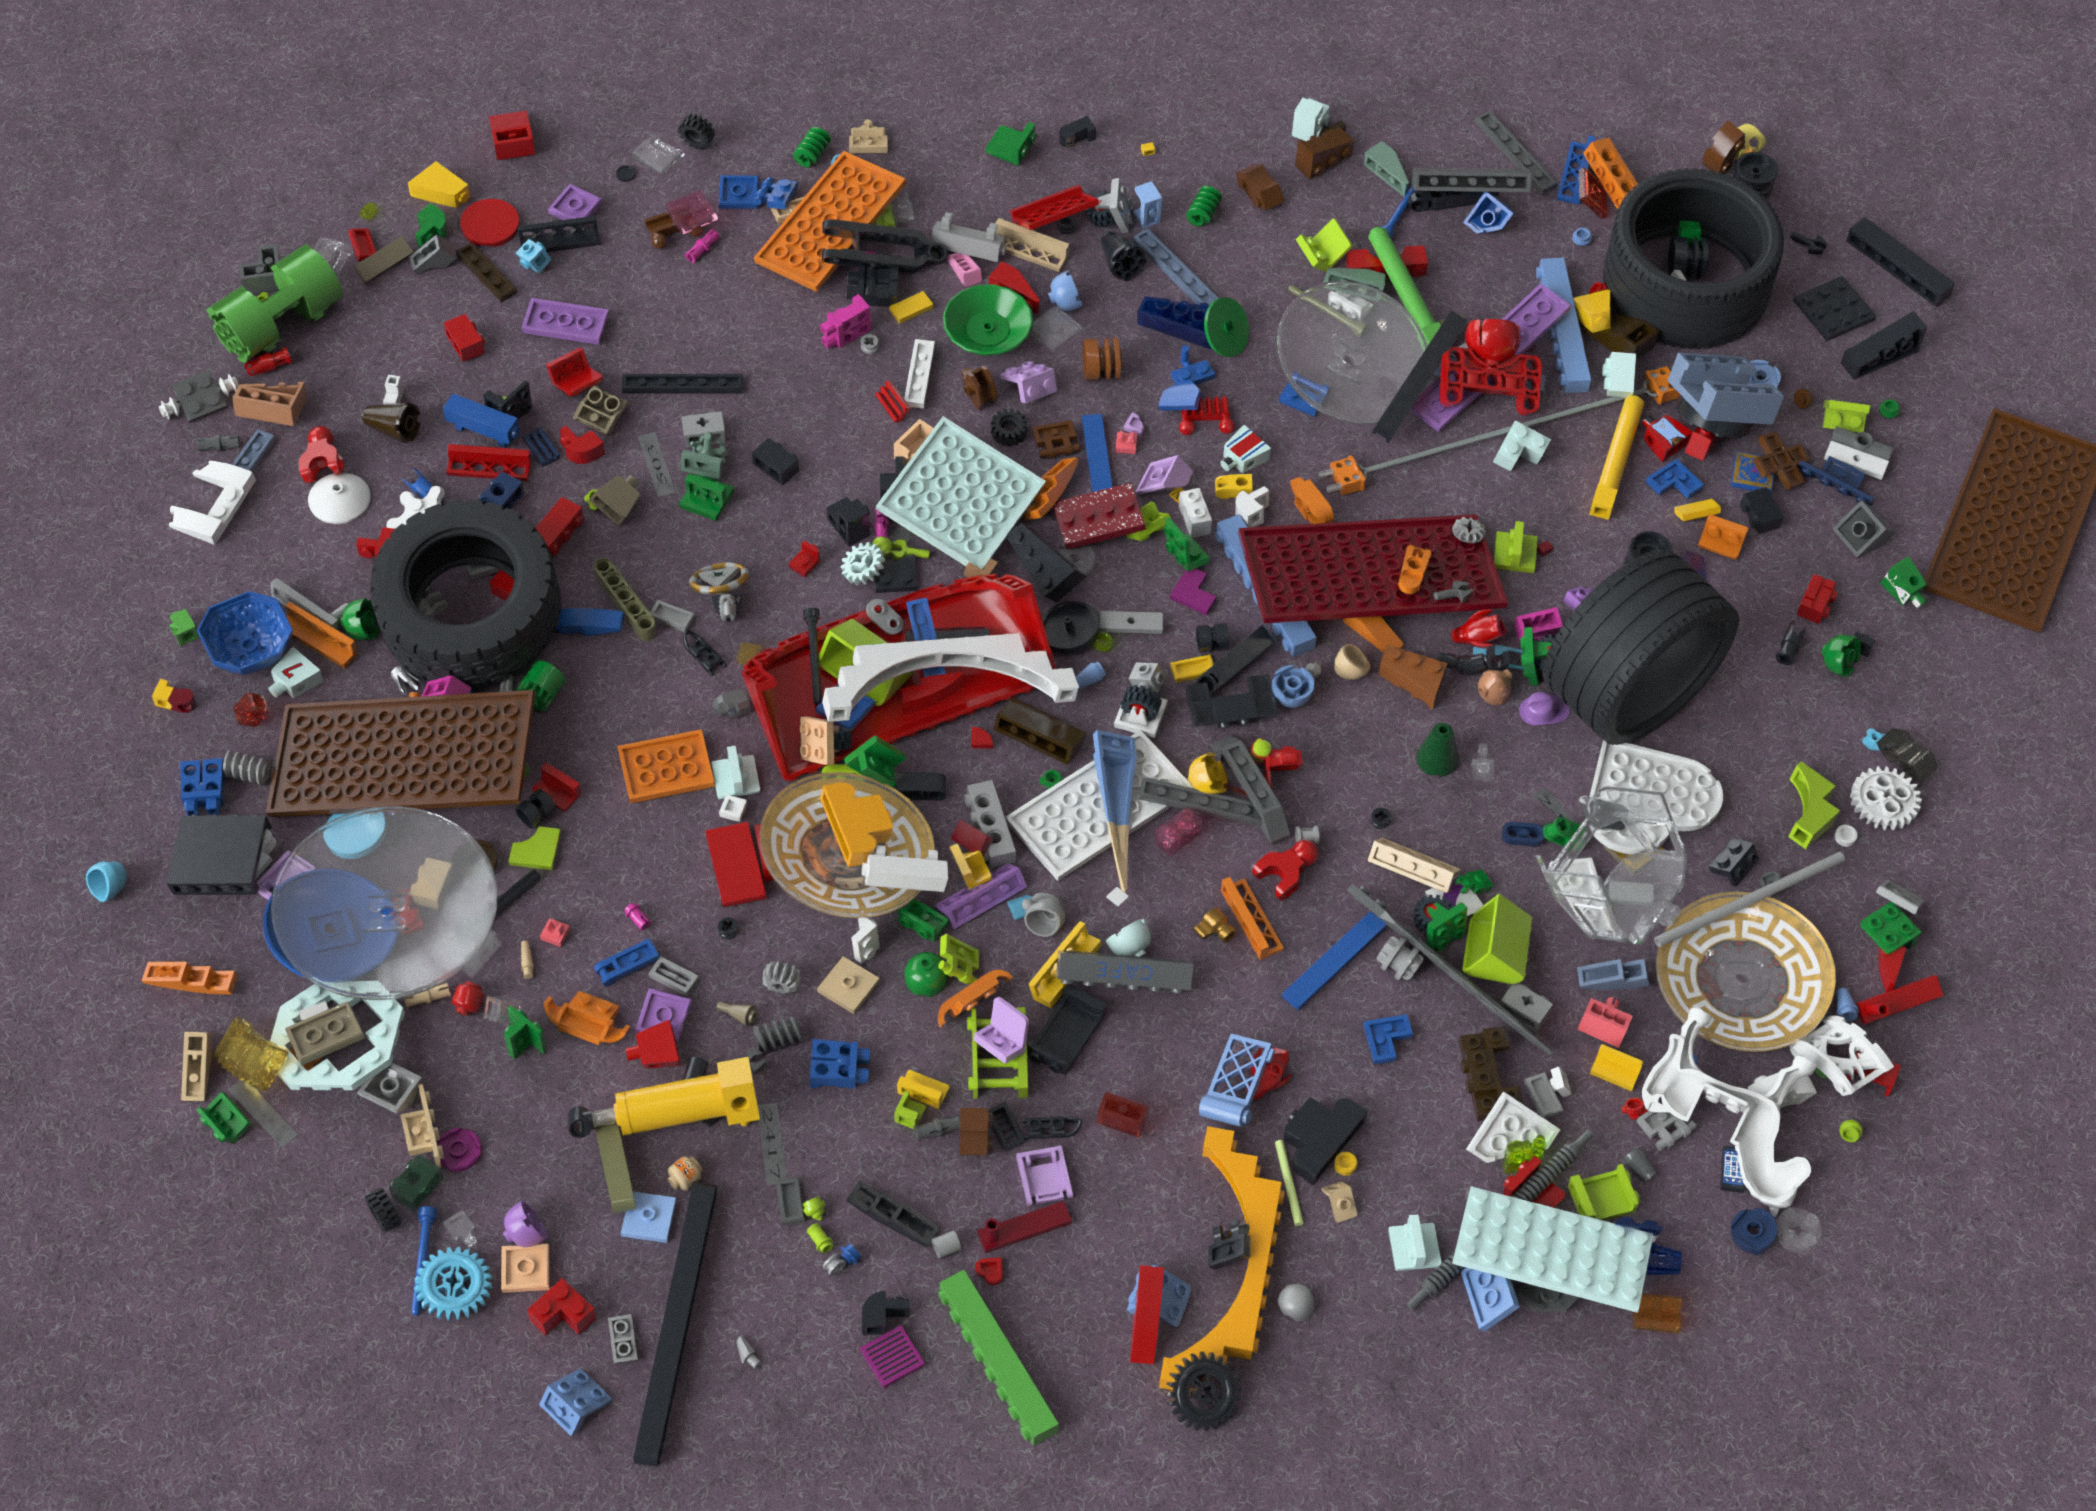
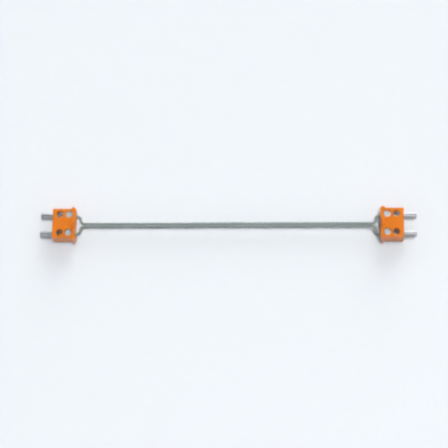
M1666 366L1652 371L1647 370L1643 383L1644 388L1635 390L1632 396L1648 393L1655 399L1657 404L1662 405L1664 402L1678 399L1680 393L1667 381L1671 371ZM1625 397L1607 398L1521 424L1527 427L1619 401L1625 399ZM1512 426L1367 468L1357 464L1353 456H1348V458L1331 462L1330 469L1321 471L1318 475L1320 479L1330 476L1333 478L1335 484L1326 487L1328 493L1339 490L1342 495H1346L1360 490L1364 491L1365 480L1369 472L1508 433Z

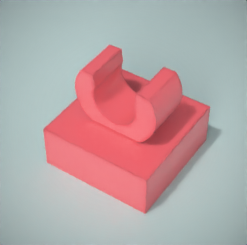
M1117 432L1115 452L1136 454L1137 434L1134 432Z
M549 918L540 935V939L561 947L570 931V925Z

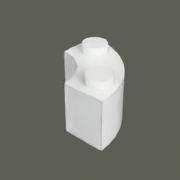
M1778 1073L1768 1077L1764 1075L1756 1078L1754 1084L1750 1085L1748 1089L1759 1094L1768 1093L1774 1087ZM1809 1076L1799 1078L1792 1085L1781 1108L1788 1105L1801 1104L1817 1093Z

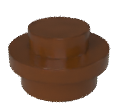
M1798 389L1794 394V402L1799 408H1807L1813 402V395L1807 389Z

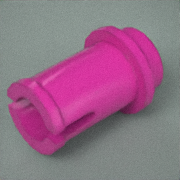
M633 902L625 908V916L631 918L639 929L643 931L644 927L648 928L652 921L641 911V906Z

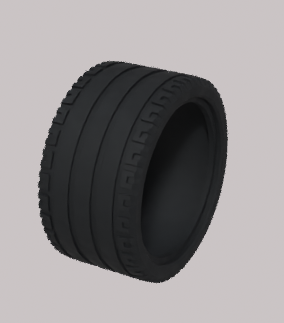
M1697 168L1675 169V171L1667 170L1665 173L1660 172L1659 175L1654 174L1651 178H1646L1644 182H1639L1638 186L1635 185L1624 197L1618 208L1604 262L1603 282L1610 290L1611 307L1615 309L1616 314L1647 321L1660 331L1656 342L1660 341L1664 345L1670 344L1672 347L1680 346V348L1701 349L1702 347L1710 348V346L1718 347L1719 344L1731 343L1734 339H1739L1741 335H1745L1748 331L1752 330L1753 326L1761 319L1769 303L1784 249L1783 227H1781V221L1778 220V214L1775 213V209L1771 207L1769 201H1766L1764 196L1759 195L1760 192L1753 190L1752 186H1747L1745 182L1738 181L1739 179L1732 178L1728 174L1723 175L1722 172L1716 173L1714 170L1706 171L1705 169L1697 170ZM1679 221H1695L1700 224V237H1706L1708 240L1730 251L1739 260L1746 272L1734 279L1718 283L1685 281L1671 276L1656 267L1644 255L1639 246L1656 237L1677 234Z
M1666 549L1649 552L1630 561L1608 576L1576 607L1560 628L1547 652L1542 670L1543 679L1549 688L1606 743L1612 745L1628 743L1648 734L1665 723L1704 687L1719 668L1732 646L1739 626L1738 612L1730 602L1675 552Z

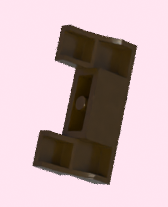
M1506 1027L1485 1028L1482 1033L1461 1035L1459 1038L1463 1058L1461 1060V1070L1463 1074L1466 1073L1467 1080L1465 1081L1466 1091L1468 1094L1471 1093L1477 1121H1483L1487 1118L1503 1092L1524 1105L1520 1086L1501 1087L1494 1053L1509 1050L1510 1047Z

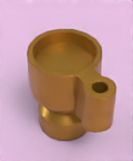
M1217 907L1207 912L1202 921L1193 929L1201 939L1218 933V938L1223 943L1231 940L1236 934V930L1231 925H1227V917Z

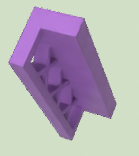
M1009 863L991 872L992 880L971 889L965 887L936 904L937 910L944 913L946 918L949 919L950 927L956 929L1025 889L1027 885L1020 868Z

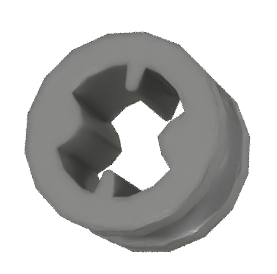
M866 334L861 338V350L863 352L871 354L878 350V338L875 335Z
M838 1253L830 1256L823 1264L824 1270H829L828 1274L831 1277L842 1271L846 1265V1261L844 1259L840 1260L841 1256Z

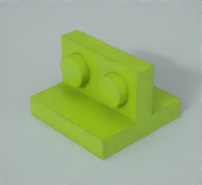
M1824 400L1823 408H1825L1822 428L1835 429L1838 426L1851 432H1864L1866 414L1870 411V405Z
M1516 521L1515 527L1510 529V533L1496 532L1494 550L1496 569L1534 573L1538 536L1524 535V522Z

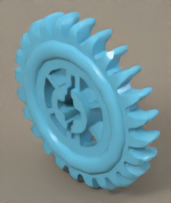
M450 1247L447 1248L446 1253L438 1250L437 1257L432 1254L429 1255L431 1262L423 1261L424 1268L417 1270L418 1275H420L414 1279L415 1283L419 1284L414 1288L415 1292L419 1293L417 1300H423V1309L430 1305L428 1310L430 1315L437 1310L438 1319L441 1318L443 1313H446L447 1321H450L452 1314H455L459 1321L461 1312L469 1318V1309L477 1313V1303L485 1306V1301L482 1297L490 1298V1293L485 1290L493 1288L492 1284L487 1282L493 1279L492 1275L488 1274L490 1267L483 1266L485 1259H478V1253L470 1255V1249H466L463 1253L460 1247H457L455 1252H452ZM451 1268V1271L447 1272L446 1274L442 1273L443 1271ZM460 1269H463L468 1274L462 1276ZM438 1276H440L443 1285L436 1287V1281ZM471 1278L469 1289H466L464 1283ZM453 1283H455V1286L453 1287V1293H452L451 1287L453 1286Z

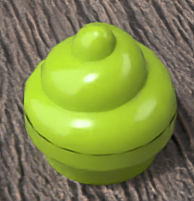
M881 536L872 542V545L876 544L883 552V557L890 554L892 543L888 538Z
M1850 1119L1842 1122L1839 1132L1845 1141L1855 1142L1861 1138L1863 1128L1859 1122Z
M820 1196L803 1203L805 1208L803 1211L807 1216L815 1220H822L826 1204L824 1200H821Z

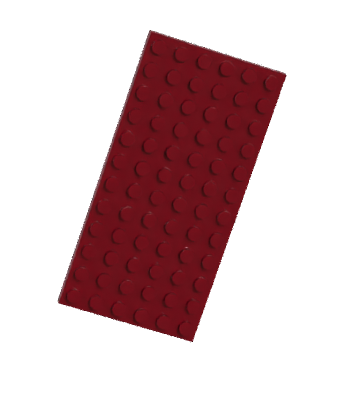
M1477 514L1239 528L1238 537L1264 624L1507 608L1508 601L1485 536L1479 542L1467 543L1459 540L1453 533V525L1456 519L1461 520L1462 517L1466 519L1472 517V520H1479ZM1408 545L1431 550L1429 565L1421 587L1413 594L1402 592L1398 586ZM1454 581L1469 583L1468 590L1473 589L1471 597L1461 603L1458 597L1435 600L1433 597L1435 592L1453 589Z

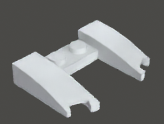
M209 461L208 466L200 471L198 469L195 470L193 475L223 487L222 493L208 515L171 506L170 512L174 514L173 522L169 523V526L215 545L256 479L252 471L226 463Z

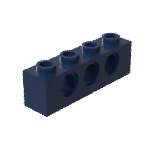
M501 472L491 481L487 490L480 494L478 500L483 501L484 505L487 502L501 505L505 509H512L524 494L523 483Z

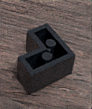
M846 497L826 507L827 520L848 547L870 536V510L858 498L850 501Z

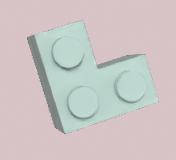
M1302 98L1295 109L1292 136L1304 141L1310 140V136L1313 135L1320 137L1323 126L1328 125L1331 117L1329 106L1310 98Z
M1612 352L1610 357L1606 358L1602 368V376H1605L1604 389H1607V396L1625 398L1632 396L1634 392L1636 354Z
M1514 421L1493 463L1509 471L1512 470L1519 456L1538 464L1551 439Z

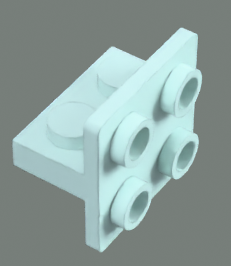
M736 746L727 747L728 759L711 762L718 799H724L726 795L737 797L760 793L753 755L742 756L737 754Z
M1417 1214L1409 1215L1407 1224L1403 1226L1389 1227L1388 1232L1396 1271L1439 1267L1441 1257L1434 1223L1420 1224L1419 1215Z

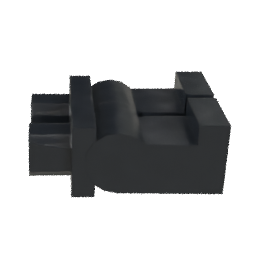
M859 266V271H848V284L858 285V287L847 286V299L852 300L853 297L859 294L869 306L889 307L896 304L899 266H891V269Z

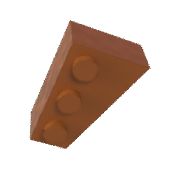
M1387 645L1381 659L1378 675L1398 688L1402 687L1411 693L1412 697L1415 699L1419 698L1433 710L1445 677L1447 663Z

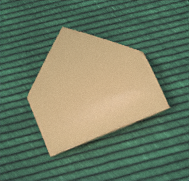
M869 119L865 120L864 125L861 127L852 128L851 136H849V153H888L885 128L872 125V121Z

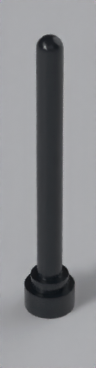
M806 608L803 610V620L808 624L813 702L819 705L822 702L816 624L820 619V610L818 608Z

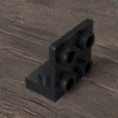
M526 380L505 399L490 390L483 394L485 406L517 419L523 414H527L532 408L529 382Z

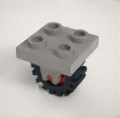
M1112 179L1111 191L1107 193L1104 190L1102 194L1097 192V196L1092 195L1099 200V205L1085 211L1094 226L1102 227L1104 224L1107 227L1108 223L1112 225L1116 221L1121 233H1129V224H1132L1130 212L1133 209V202L1131 198H1128L1126 186L1122 185L1120 179Z

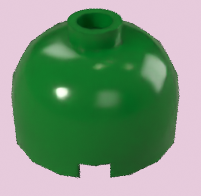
M368 598L352 601L345 607L341 618V625L346 633L356 640H372L379 634L380 627L376 628L377 618L371 600H367Z
M1846 634L1837 635L1823 646L1822 656L1825 666L1829 671L1842 677H1848L1852 674L1855 668L1850 667L1854 661H1859L1861 642L1856 640L1857 637Z
M921 952L914 955L908 961L904 970L907 988L915 995H926V997H932L943 991L948 981V975L944 974V971L938 967L943 959L931 952Z

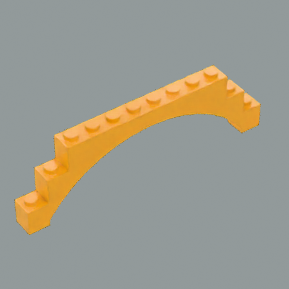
M1207 1126L1202 1156L1208 1157L1227 1179L1240 1203L1245 1222L1249 1225L1250 1258H1248L1244 1282L1229 1311L1213 1330L1189 1349L1172 1358L1164 1357L1159 1388L1173 1390L1172 1387L1166 1384L1167 1382L1175 1381L1169 1374L1179 1373L1175 1367L1176 1364L1184 1367L1182 1358H1187L1191 1362V1353L1195 1354L1199 1359L1201 1351L1206 1354L1207 1358L1208 1354L1213 1352L1215 1360L1219 1355L1223 1357V1363L1227 1361V1356L1251 1360L1252 1352L1257 1353L1259 1339L1255 1338L1256 1331H1261L1263 1317H1259V1310H1264L1267 1297L1262 1295L1263 1288H1268L1270 1274H1266L1267 1267H1272L1274 1253H1269L1270 1246H1275L1277 1232H1273L1274 1225L1279 1226L1281 1212L1277 1211L1278 1204H1283L1285 1191L1280 1190L1281 1182L1259 1178L1261 1166L1257 1165L1258 1156L1236 1153L1237 1140H1233L1234 1131Z

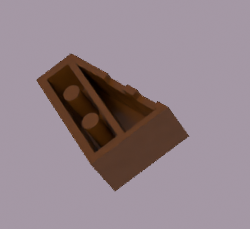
M1340 127L1323 132V136L1320 137L1310 136L1308 141L1298 140L1295 167L1309 179L1320 176L1326 169L1336 166L1339 161L1352 155L1354 140Z

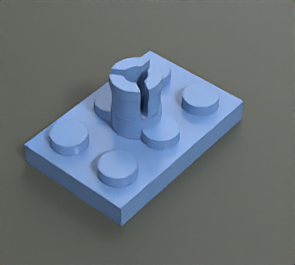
M1465 1268L1461 1271L1480 1330L1487 1331L1520 1308L1511 1279L1470 1268Z

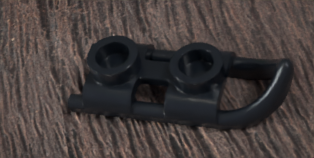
M686 628L684 630L683 642L686 650L710 676L714 675L711 669L718 664H721L724 668L727 667L725 661L704 639L690 629ZM688 634L696 639L690 647L687 642ZM700 654H702L705 657L704 660H701L699 658Z
M1064 1116L1023 1118V1124L1028 1123V1135H1023L1024 1139L1071 1137L1081 1129L1082 1119ZM1064 1122L1078 1123L1074 1130L1065 1133ZM1042 1129H1050L1051 1134H1042Z

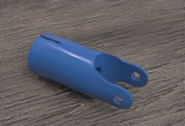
M413 468L418 473V480L414 484H410L405 478L403 480L420 499H423L428 495L433 485L420 471Z

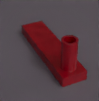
M1064 1201L1000 1223L996 1219L990 1218L986 1221L985 1228L977 1230V1235L986 1254L1070 1225L1072 1220Z

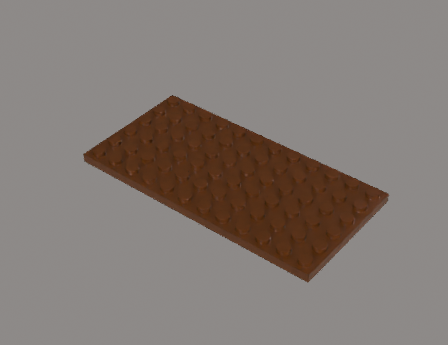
M1993 408L1925 576L1926 586L1923 590L2040 633L2096 486V444Z
M533 690L286 704L266 814L268 817L521 804L535 693Z

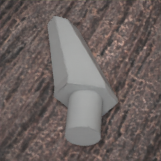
M741 1335L736 1343L742 1364L748 1362L756 1369L761 1364V1361L754 1356L755 1350Z

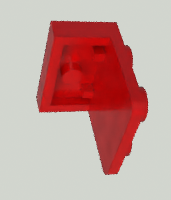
M581 347L545 364L553 386L568 396L579 395L581 391L593 387V385L596 386L603 380L600 373L589 367L584 349Z
M1536 1156L1530 1161L1525 1160L1519 1166V1172L1515 1176L1510 1175L1505 1180L1503 1195L1510 1197L1514 1195L1530 1177L1538 1172L1542 1161ZM1552 1182L1533 1200V1203L1556 1208L1564 1200L1565 1192Z

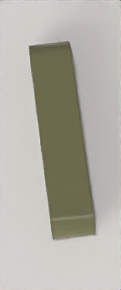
M598 558L595 560L593 568L597 583L618 611L624 612V619L638 638L642 641L653 640L656 636V626L652 615L608 558Z
M617 1123L595 1127L613 1214L635 1210L636 1205Z

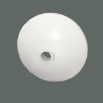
M350 473L330 474L321 478L313 485L308 496L311 512L321 521L331 524H343L357 519L367 510L371 500L370 490L366 482Z

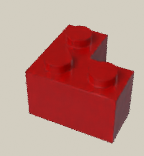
M563 1278L527 1309L529 1320L545 1336L563 1320L579 1335L596 1320L594 1307Z

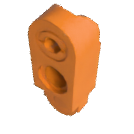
M1297 477L1290 481L1291 489L1295 495L1294 504L1306 521L1308 520L1310 524L1331 523L1334 521V514L1330 504L1310 479L1304 481L1302 477Z
M1408 545L1398 583L1402 592L1413 594L1419 590L1429 565L1431 550Z

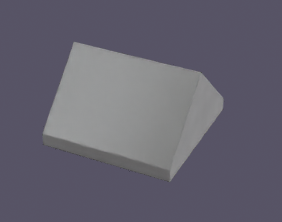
M392 1063L366 1081L357 1093L397 1114L411 1109L419 1089L418 1084L421 1083L422 1077Z

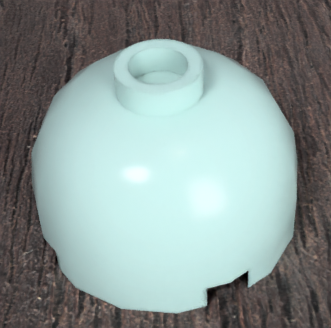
M1139 919L1122 928L1117 936L1113 934L1106 940V943L1115 955L1142 957L1146 954L1145 949L1150 944L1151 932L1145 920Z

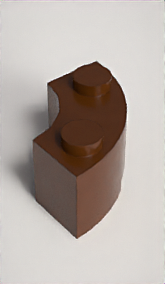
M1729 120L1714 135L1712 139L1715 142L1710 148L1706 149L1703 156L1702 164L1716 173L1722 172V174H1726L1729 172L1737 152L1745 145V133Z
M1253 164L1236 172L1238 186L1245 191L1256 208L1268 210L1285 201L1279 183L1269 176L1264 164Z

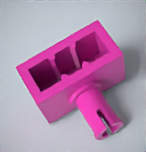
M1555 607L1517 616L1513 625L1518 642L1521 643L1520 637H1524V628L1532 627L1534 640L1539 639L1541 641V636L1545 635V638H1548V635H1557L1563 624L1558 608Z

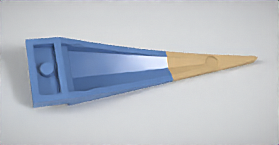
M1096 730L1093 734L1095 747L1093 757L1121 890L1124 893L1127 890L1129 821L1137 758L1135 738Z

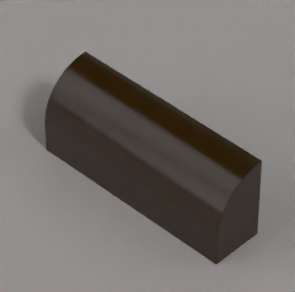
M1013 697L997 712L993 730L1066 765L1075 758L1087 734Z

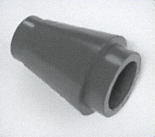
M1637 1147L1623 1158L1626 1162L1625 1165L1646 1182L1656 1174L1643 1150L1640 1151Z

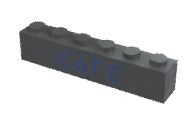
M1058 950L1056 977L1063 984H1074L1075 981H1083V985L1087 986L1105 983V987L1118 988L1119 984L1127 985L1128 989L1140 990L1141 986L1149 987L1151 991L1161 992L1163 988H1170L1171 992L1184 993L1185 990H1191L1193 963L1185 960Z

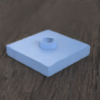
M633 1192L636 1209L626 1211L621 1237L667 1243L676 1198Z

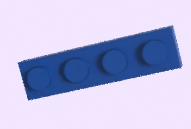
M927 597L906 602L915 641L937 640ZM944 666L922 669L924 677L945 674Z

